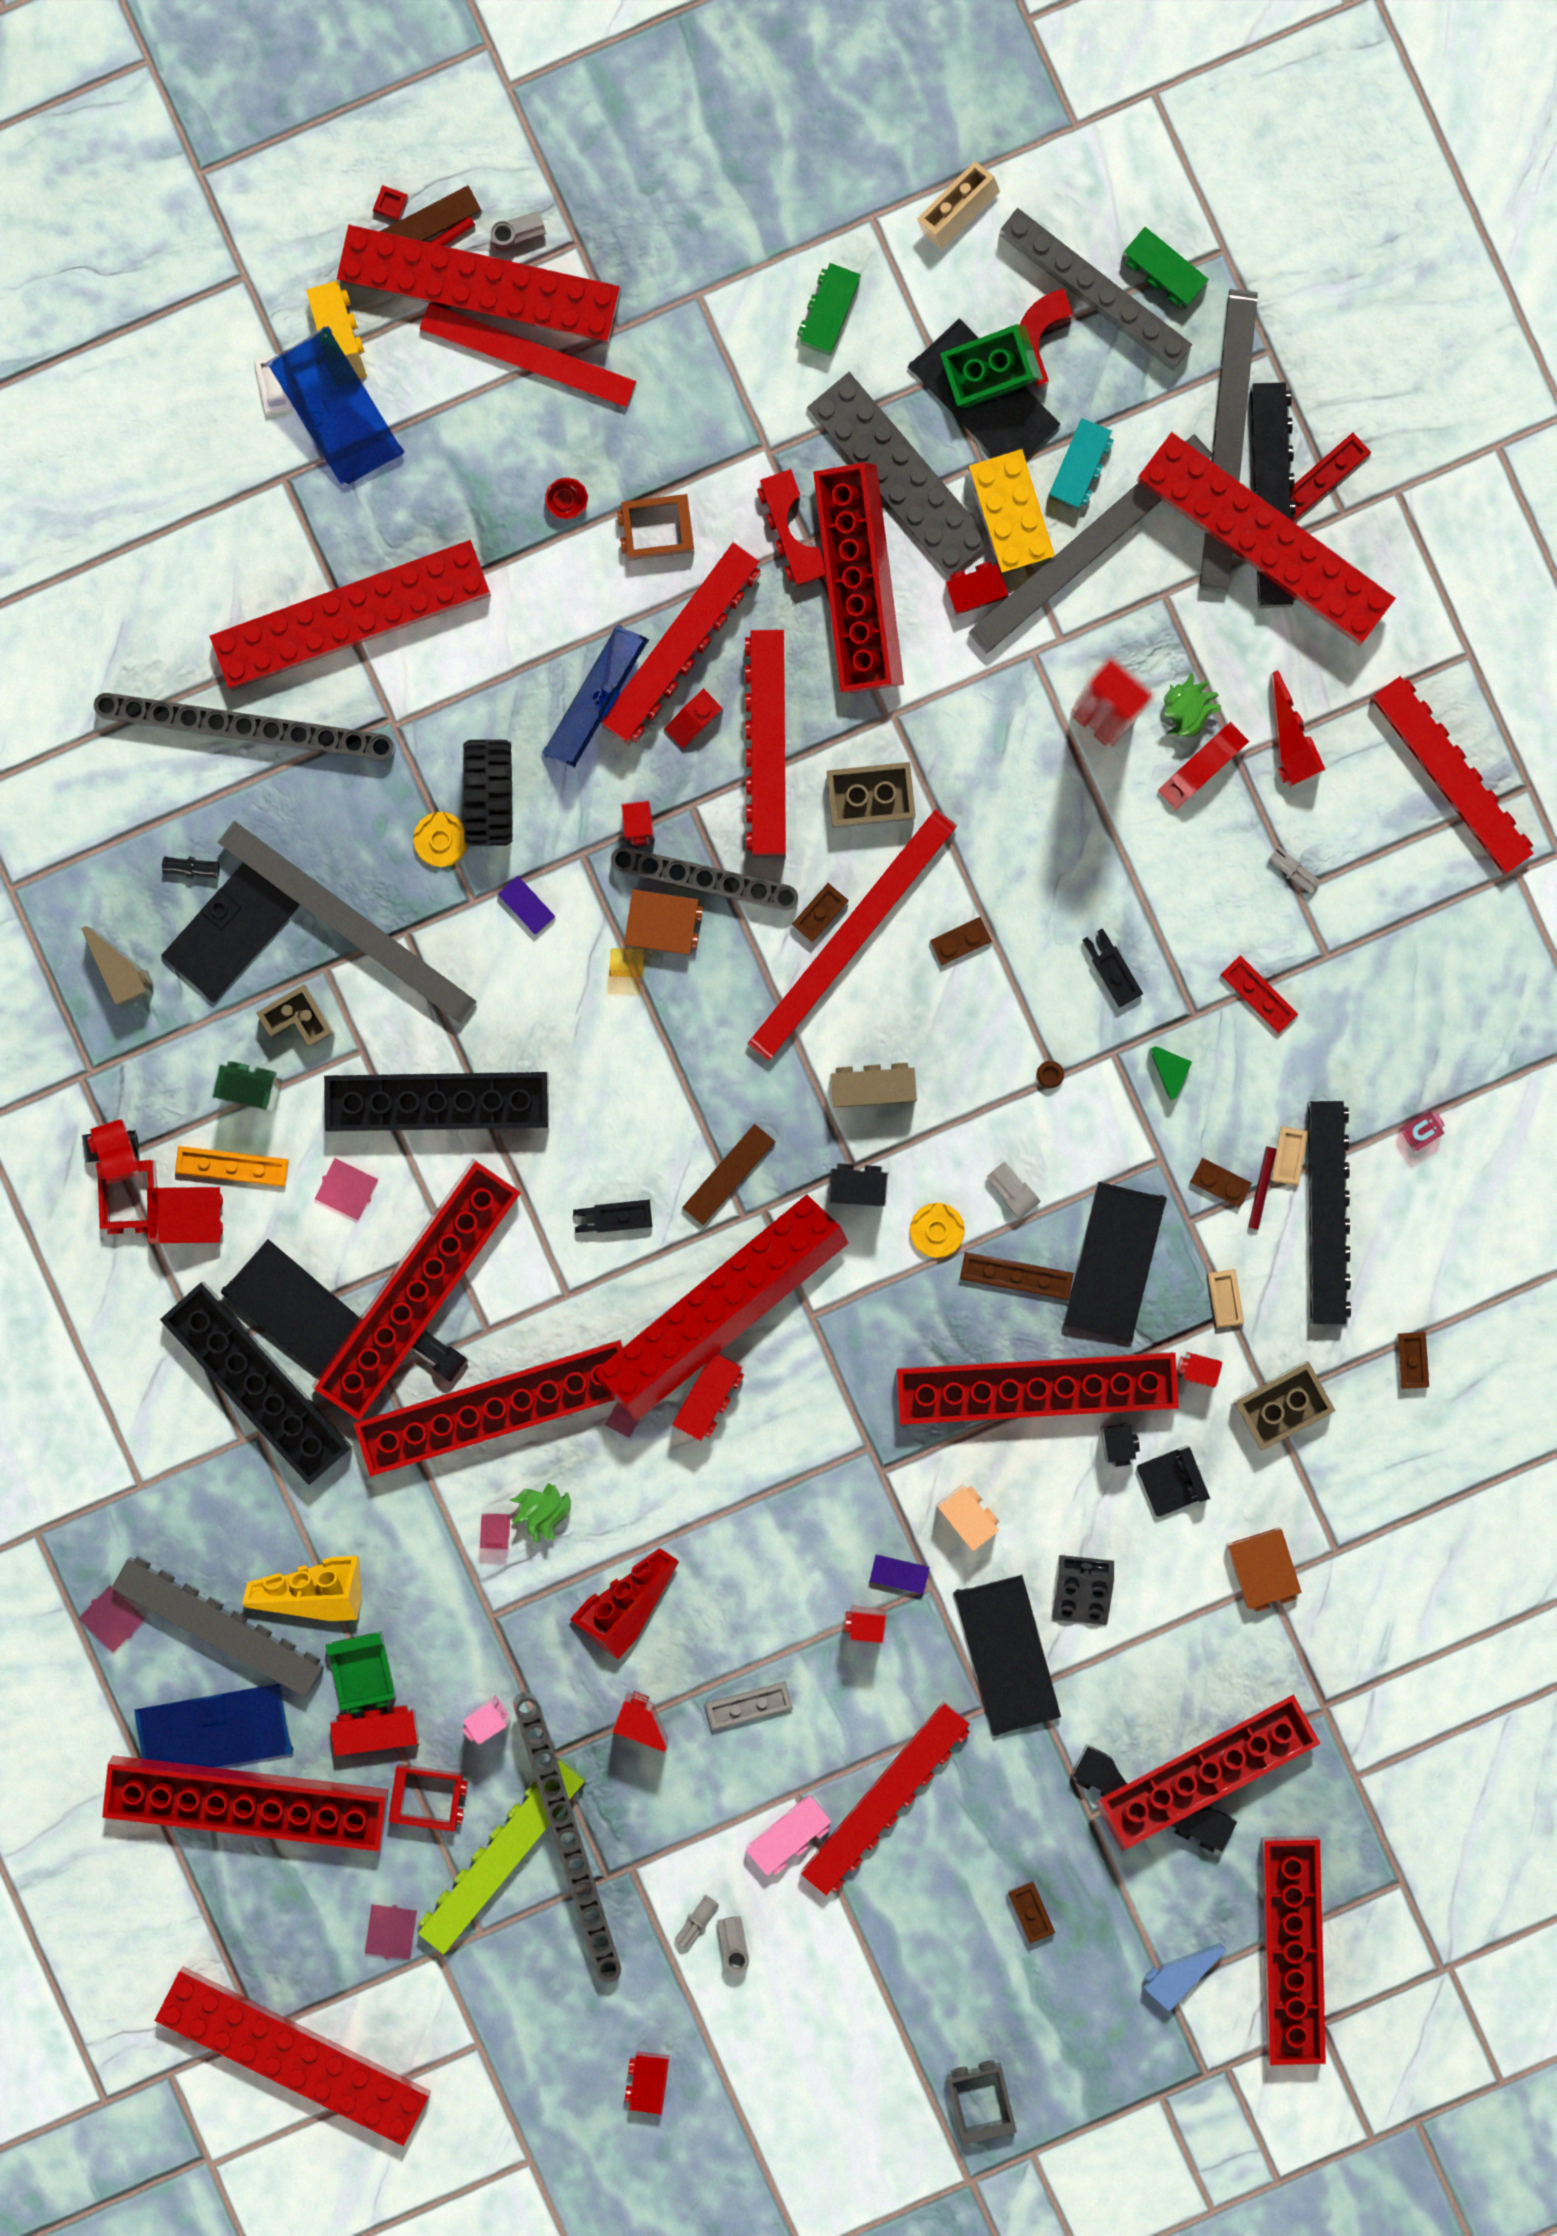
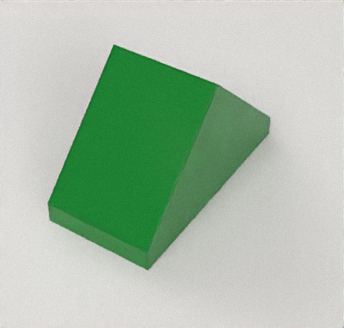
M1157 1046L1150 1048V1053L1169 1100L1177 1098L1192 1061Z

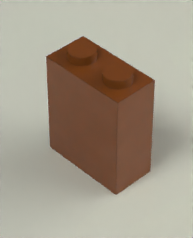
M632 889L624 945L690 956L691 950H697L699 934L694 933L696 922L701 923L703 906H698L699 899Z
M1280 1527L1226 1544L1245 1605L1248 1609L1253 1608L1254 1612L1270 1608L1269 1603L1277 1600H1280L1281 1604L1291 1602L1297 1599L1296 1594L1302 1593L1285 1537Z

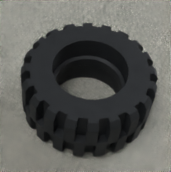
M506 739L468 740L463 743L464 841L470 846H507L513 841L511 742Z

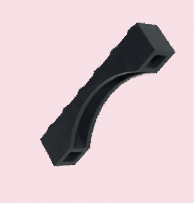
M1088 1744L1085 1745L1071 1773L1076 1778V1784L1088 1790L1093 1786L1101 1790L1099 1795L1102 1797L1128 1784L1118 1771L1110 1755ZM1209 1806L1192 1813L1170 1826L1176 1828L1175 1834L1187 1840L1192 1836L1201 1841L1199 1846L1214 1853L1215 1849L1223 1852L1237 1821L1235 1818Z

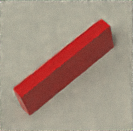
M1241 955L1220 974L1278 1034L1298 1015Z

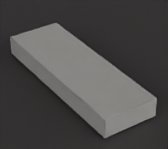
M786 1681L705 1703L712 1730L793 1709Z

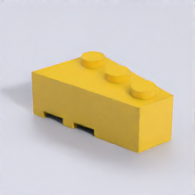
M338 280L307 289V296L324 356L335 386L367 377L361 353H365L360 336L355 337L354 330L358 329L354 313L349 314L346 307L351 305L347 289L341 290Z

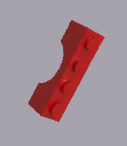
M789 469L761 479V487L756 490L761 504L767 503L770 513L766 515L770 529H776L779 540H776L775 543L780 557L786 556L788 566L784 567L789 583L794 581L796 587H800L826 578L825 563L819 547H810L798 542L788 528V514L792 506L800 499V492L792 470Z

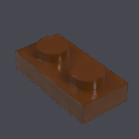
M827 883L792 925L813 943L849 900L830 883Z
M978 917L930 940L941 965H944L991 943L992 940L981 917Z
M1201 1158L1190 1180V1183L1240 1208L1252 1184L1205 1158Z
M1426 1332L1397 1333L1400 1389L1430 1387Z
M1033 1880L1008 1891L1030 1944L1055 1933Z

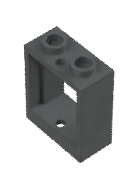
M994 2060L981 2062L978 2064L979 2068L968 2070L967 2066L958 2067L951 2070L952 2074L946 2075L962 2145L1017 2132L1001 2063H995ZM996 2074L1006 2118L966 2128L955 2083Z

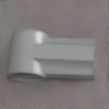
M539 211L508 221L496 222L491 228V243L498 250L505 251L512 248L513 245L546 235ZM500 230H506L510 233L511 237L507 241H499L495 235Z
M1005 1161L986 1176L995 1189L1005 1198L1004 1202L1019 1219L1041 1202L1026 1183H1022Z
M741 1916L717 1920L726 1968L732 1973L744 1972L749 1965V1954ZM739 1952L744 1956L745 1962L742 1966L734 1967L730 1964L729 1957L732 1953Z

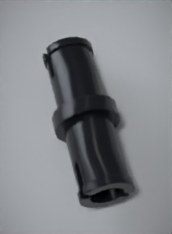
M164 856L162 861V874L186 875L188 879H193L194 876L219 878V861L196 860L195 857L191 856L188 859Z

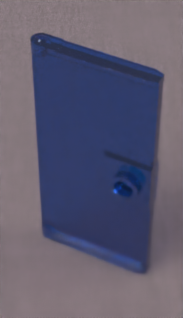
M326 326L267 361V365L341 486L345 487L385 463L402 456L405 451L399 445L332 334V330L329 326Z
M620 625L614 627L613 633L547 746L544 747L542 754L545 757L555 759L573 768L576 767L601 721L607 717L620 695L622 685L649 642V639L624 629Z
M280 1683L134 1709L143 1759L219 1767L274 1756L290 1755L294 1751L289 1736Z

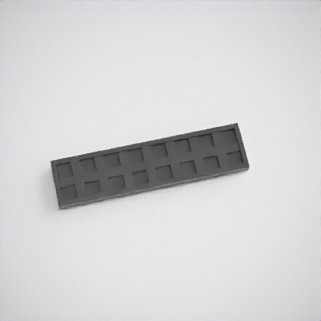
M850 372L807 406L808 411L853 464L866 462L877 465L881 497L948 577L957 572L990 544L988 535Z

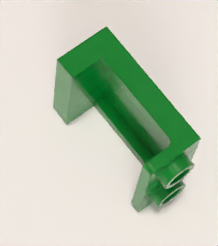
M382 1631L333 1641L325 1645L327 1655L331 1661L340 1710L347 1709V1714L364 1710L363 1705L374 1703L375 1708L391 1704L390 1699H394L396 1693Z

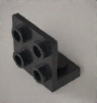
M1188 1445L1137 1465L1138 1473L1157 1517L1199 1501L1201 1503L1211 1499L1191 1448Z
M1059 1555L1052 1618L1055 1620L1106 1625L1108 1623L1114 1585V1561Z

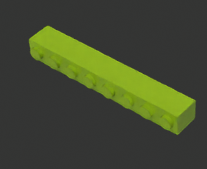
M559 1758L557 1762L570 1800L585 1782L586 1778L562 1758ZM549 1780L545 1783L544 1789L552 1791L556 1789L558 1782L556 1780ZM535 1781L525 1791L524 1795L527 1798L520 1806L516 1803L506 1816L509 1818V1821L504 1827L498 1825L488 1838L492 1841L487 1848L484 1849L481 1846L472 1856L471 1860L474 1861V1864L467 1871L463 1868L453 1880L456 1886L452 1891L445 1890L437 1899L436 1903L439 1907L433 1914L428 1911L419 1921L418 1925L421 1926L418 1934L443 1955L550 1825ZM564 1806L554 1808L552 1815L557 1816Z

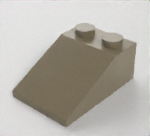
M88 926L81 928L115 1005L123 1007L152 994L150 987L154 984L147 970L141 969L140 966L93 928Z

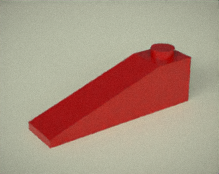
M1277 670L1270 675L1278 762L1280 764L1277 771L1283 783L1287 782L1289 787H1292L1321 774L1326 769L1311 736L1305 737L1303 734L1305 731L1304 722L1297 711L1293 712L1292 706H1294L1292 697Z
M657 1549L633 1566L629 1575L620 1581L616 1578L609 1583L611 1587L599 1596L595 1593L589 1597L570 1618V1621L601 1649L619 1660L639 1636L679 1561L664 1550Z

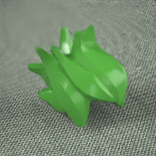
M1190 673L1184 684H1177L1175 688L1170 685V690L1164 696V703L1167 709L1165 716L1170 717L1176 726L1169 731V734L1183 737L1196 736L1205 726L1208 716L1220 711L1221 705L1212 704L1211 701L1219 696L1218 693L1202 692L1209 681L1194 685V674Z
M550 1483L546 1485L542 1493L524 1488L515 1498L509 1499V1501L520 1503L517 1516L512 1520L513 1524L526 1522L527 1532L534 1537V1542H539L540 1533L544 1535L546 1540H550V1538L554 1540L555 1527L569 1515L571 1510L569 1493L565 1492V1495L561 1497L555 1485Z

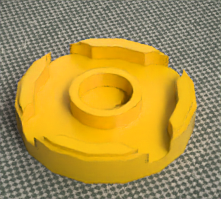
M435 812L428 814L420 820L414 830L413 842L415 851L423 861L431 866H451L462 859L467 851L468 844L464 841V824L451 813Z
M930 1203L920 1208L912 1217L909 1227L910 1238L914 1246L924 1255L934 1258L946 1257L955 1252L962 1244L965 1234L964 1221L959 1212L950 1205L943 1203Z

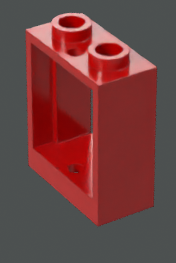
M156 1160L137 1161L140 1172H148V1188H157ZM98 1175L100 1229H107V1234H124V1228H135V1233H147V1220L110 1222L109 1186L106 1179L100 1180Z
M397 1764L388 1822L454 1832L456 1825H462L464 1809L459 1808L460 1797H466L468 1781L463 1780L464 1773ZM408 1774L455 1781L449 1820L402 1814Z

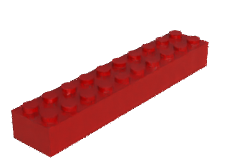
M349 224L336 278L339 282L606 343L610 342L621 293V287Z
M1173 432L1168 435L1136 480L1358 646L1362 645L1396 599V597Z
M471 540L217 632L209 635L227 686L233 691L492 595Z
M1110 657L1086 684L1072 708V711L1075 713L1073 718L1084 728L1089 725L1095 731L1093 736L1104 746L1109 743L1113 747L1137 720L1154 695Z
M473 1158L312 1385L313 1389L360 1421L521 1192Z
M806 1194L594 1372L603 1388L635 1421H638L848 1245L849 1242L841 1226Z
M621 1339L353 1423L370 1477L614 1401L615 1399L603 1388L594 1371L623 1348Z
M1175 1352L896 1368L900 1425L1179 1409Z
M112 1755L107 1765L102 1818L380 1851L383 1843L389 1789Z
M184 1966L179 1970L154 2020L403 2147L431 2092L409 2079Z

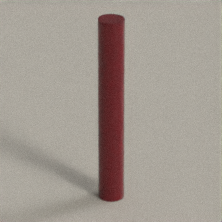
M1268 1146L1265 1148L1248 1228L1259 1230L1277 1148Z

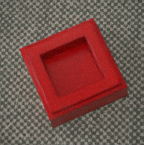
M382 185L372 211L398 222L409 196Z

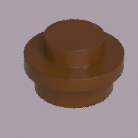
M1046 1061L1038 1067L1036 1077L1039 1084L1043 1087L1055 1088L1062 1083L1064 1070L1059 1063Z

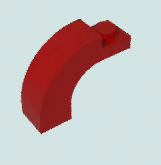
M1064 288L1051 292L1037 300L1025 313L1020 325L1026 326L1043 378L1035 382L1037 389L1047 386L1049 383L1039 353V339L1049 327L1070 320L1073 316Z
M1230 721L1157 791L1175 810H1178L1250 741Z

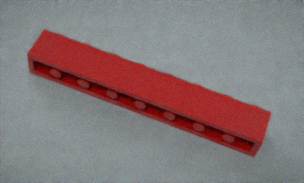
M1399 676L1372 696L1371 700L1502 874L1509 873L1534 854L1531 850L1533 847L1532 842L1524 833L1522 835L1518 833L1514 827L1516 821L1507 811L1505 813L1502 812L1497 805L1500 801L1491 789L1487 791L1481 784L1483 778L1474 767L1470 769L1464 761L1466 755L1458 745L1453 746L1447 739L1450 736L1449 732L1442 723H1435L1430 716L1433 712L1424 700L1420 702L1414 695L1416 689L1407 678L1403 680Z
M943 1701L802 1868L801 1875L826 1896L830 1891L835 1893L845 1880L842 1877L848 1869L853 1872L863 1859L859 1856L866 1848L872 1850L878 1843L880 1831L884 1827L889 1829L898 1819L896 1812L903 1805L907 1808L915 1799L916 1794L913 1792L920 1784L924 1787L934 1776L932 1769L937 1763L943 1765L951 1756L952 1752L949 1749L955 1742L960 1744L968 1736L970 1731L967 1728L970 1723Z

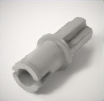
M1280 846L1268 859L1287 874V879L1291 877L1310 893L1320 883L1317 877L1301 865L1302 861H1296Z
M704 1895L691 1915H687L689 1919L675 1937V1941L680 1946L689 1948L701 1929L706 1928L705 1923L719 1904L709 1896Z

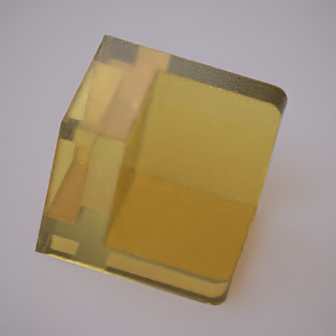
M612 948L610 950V977L643 978L644 949Z

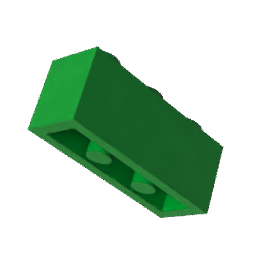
M1147 227L1140 231L1122 255L1125 259L1124 264L1135 273L1139 270L1147 277L1145 279L1147 284L1155 290L1162 289L1168 294L1167 300L1177 308L1182 306L1187 309L1209 281L1205 275Z
M829 263L827 270L822 268L817 280V284L821 285L817 295L812 294L807 306V310L811 311L807 321L802 320L797 332V336L801 337L800 345L828 356L832 355L859 285L861 274Z

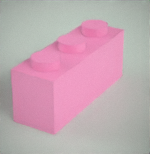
M495 1695L466 1715L463 1720L464 1727L462 1729L471 1742L476 1740L479 1745L505 1728L511 1717Z
M809 1793L746 1846V1851L767 1876L772 1872L776 1875L788 1865L786 1860L793 1854L798 1857L809 1847L807 1844L809 1840L814 1836L819 1839L831 1829L828 1826L831 1823V1818Z

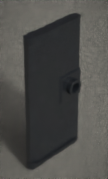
M959 318L920 356L909 362L907 368L927 386L994 458L1020 449L1023 450L1026 458L1061 424L1025 386L967 408L957 406L940 353L979 339Z
M243 862L161 956L200 989L210 1002L215 1003L220 995L301 905Z
M1097 1182L1063 1325L1116 1337L1127 1343L1133 1342L1134 1331L1167 1197Z
M269 1239L264 1242L238 1274L226 1286L222 1287L220 1292L317 1375H320L360 1318Z
M1023 1574L971 1588L956 1589L953 1594L970 1649L992 1736H999L1011 1730L1062 1717Z

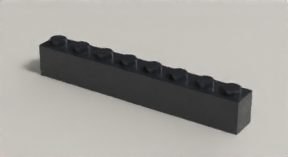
M1286 382L1253 383L1251 386L1254 493L1291 520V517H1295V500L1290 501V490L1294 489L1295 480L1294 473H1289V462H1293L1294 451L1293 445H1288V434L1293 432L1292 417H1287V407L1292 405L1291 390H1286ZM1257 571L1258 608L1292 607L1294 604L1293 600L1296 599Z
M1308 1101L1310 1324H1346V1318H1351V1302L1346 1301V1290L1351 1288L1350 1273H1346V1262H1350L1351 1254L1350 1246H1345V1234H1350V1218H1345V1207L1350 1206V1192L1345 1190V1179H1349L1350 1167L1349 1162H1345L1344 1151H1349V1134H1344V1123H1349V1108L1344 1107V1101Z

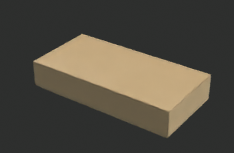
M1280 1126L1271 1181L1299 1186L1309 1131Z
M1236 1269L1207 1273L1216 1328L1244 1324Z

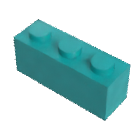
M1081 418L1048 495L1049 499L1077 511L1081 504L1087 505L1092 490L1088 489L1091 479L1097 481L1103 465L1099 464L1102 453L1108 455L1114 439L1109 438L1112 430Z

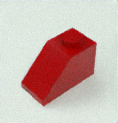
M703 688L681 709L664 730L684 749L723 712V708Z

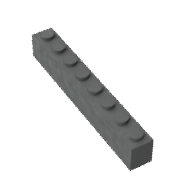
M1018 207L1000 229L999 236L1172 371L1175 370L1190 351L1192 343Z
M136 1556L135 1559L132 1557L127 1559L112 1585V1589L304 1697L309 1694L324 1665L319 1663L321 1660L319 1657L306 1651L305 1655L295 1650L297 1645L285 1638L279 1641L271 1636L272 1631L260 1624L254 1627L247 1623L248 1617L235 1610L231 1614L223 1609L224 1604L217 1599L209 1597L207 1600L199 1596L200 1591L192 1585L185 1583L182 1586L174 1581L176 1577L162 1569L160 1572L150 1568L151 1563L140 1556Z

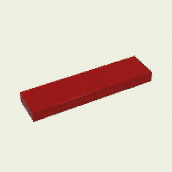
M1354 432L1295 483L1294 489L1290 490V501L1295 500V517H1291L1293 522L1371 454V451Z

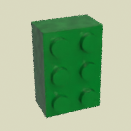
M1015 324L940 353L957 406L967 408L1043 379L1026 326Z

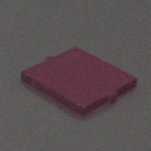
M334 1158L327 1175L322 1177L323 1183L315 1199L359 1220L366 1204L371 1202L370 1196L379 1179Z
M110 1585L97 1599L91 1601L90 1607L78 1619L114 1652L126 1638L132 1637V1632L145 1618L122 1595L112 1589Z
M372 1904L365 1953L382 1955L386 1959L390 1957L410 1959L417 1910L397 1908L395 1904L392 1907Z

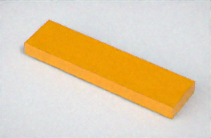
M178 1146L175 1173L286 1187L289 1159Z

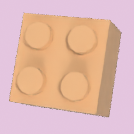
M962 1484L937 1503V1506L971 1550L974 1551L999 1531L996 1526L999 1520L989 1507L983 1510L978 1504L982 1499L972 1486L966 1488Z

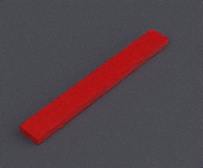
M431 303L428 304L419 328L420 331L625 408L629 404L637 383L635 380Z

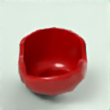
M562 477L556 479L546 489L545 503L548 511L557 518L573 519L585 511L588 494L585 486L577 479Z

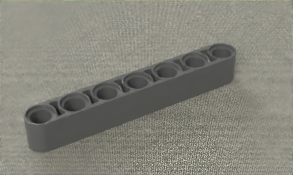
M628 847L617 848L611 855L613 868L623 874L781 911H790L798 903V893L790 885ZM627 853L631 856L632 860L628 867L621 868L616 864V858L619 854ZM648 859H654L659 864L658 870L653 874L645 873L643 870V864ZM676 865L682 866L686 870L685 877L681 880L672 879L670 877L672 867ZM701 872H709L713 877L712 883L707 887H702L697 883V876ZM729 878H735L740 883L739 890L735 893H729L724 889V883ZM761 884L766 888L767 894L763 899H755L751 895V889L754 885ZM782 891H790L794 896V901L790 905L784 906L779 903L778 895Z

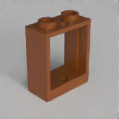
M687 494L621 502L622 509L617 510L619 527L624 526L625 537L620 538L622 554H628L629 561L695 552ZM678 505L682 544L634 549L629 510Z

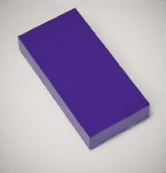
M519 876L514 878L498 893L501 899L535 935L556 917Z
M875 1554L869 1582L924 1594L930 1567Z

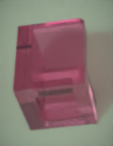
M482 1513L480 1548L508 1549L510 1515Z

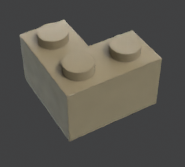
M304 984L256 1012L269 1036L273 1038L296 1025L309 1047H313L335 1034L309 988Z

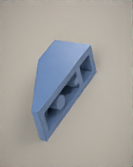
M1221 1943L1164 1963L1158 1969L1153 1967L1145 1975L1144 1980L1146 1982L1143 1986L1146 1991L1170 2012L1224 1954L1226 1949Z

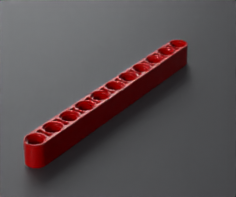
M938 809L932 812L747 1043L748 1046L769 1062L958 825Z

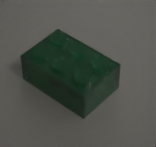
M228 1061L227 1066L219 1065L213 1098L275 1111L282 1083L281 1078H276L277 1072L255 1067L254 1072H250L249 1065Z

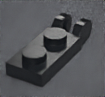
M1102 928L1097 931L1098 937L1108 951L1098 955L1093 942L1088 937L1082 939V942L1092 957L1093 965L1118 1008L1143 995V992L1117 947L1113 946Z
M650 1199L573 1209V1216L580 1217L587 1214H595L596 1225H578L575 1227V1233L590 1231L600 1233L653 1227Z

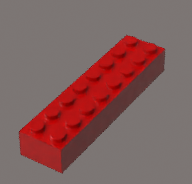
M862 462L813 471L840 691L854 694L904 685L877 465Z
M732 542L601 719L600 723L603 728L628 746L632 741L637 743L646 731L643 726L647 720L654 721L662 710V705H660L665 697L670 699L679 687L676 681L681 675L686 677L695 665L693 658L698 652L703 654L712 642L710 635L714 630L719 632L728 621L727 612L731 607L736 610L745 597L744 589L747 585L752 588L760 578L759 560Z
M750 630L751 637H745V657H751V665H745L746 684H751V693H745L746 712H751V721H746V740H751V749H746V768H752V776H746V795H752V804H746L747 823H752V832H747V851H752L753 857H786L784 630Z
M1293 1694L1102 1797L1095 1803L1121 1851H1124L1321 1743Z
M1318 1836L1261 1837L1267 2061L1270 2065L1326 2064L1320 1839Z

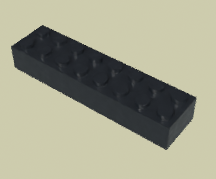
M549 1072L324 1075L325 1131L550 1128Z
M200 1282L159 1319L308 1485H311L353 1447L205 1282Z

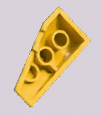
M330 1557L323 1559V1564L310 1568L303 1565L297 1567V1572L284 1576L277 1573L247 1582L242 1605L244 1608L326 1621L357 1620L362 1600L359 1557Z

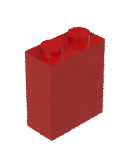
M220 1187L147 1188V1243H220V1237L223 1234V1224L220 1221L223 1197L220 1193Z

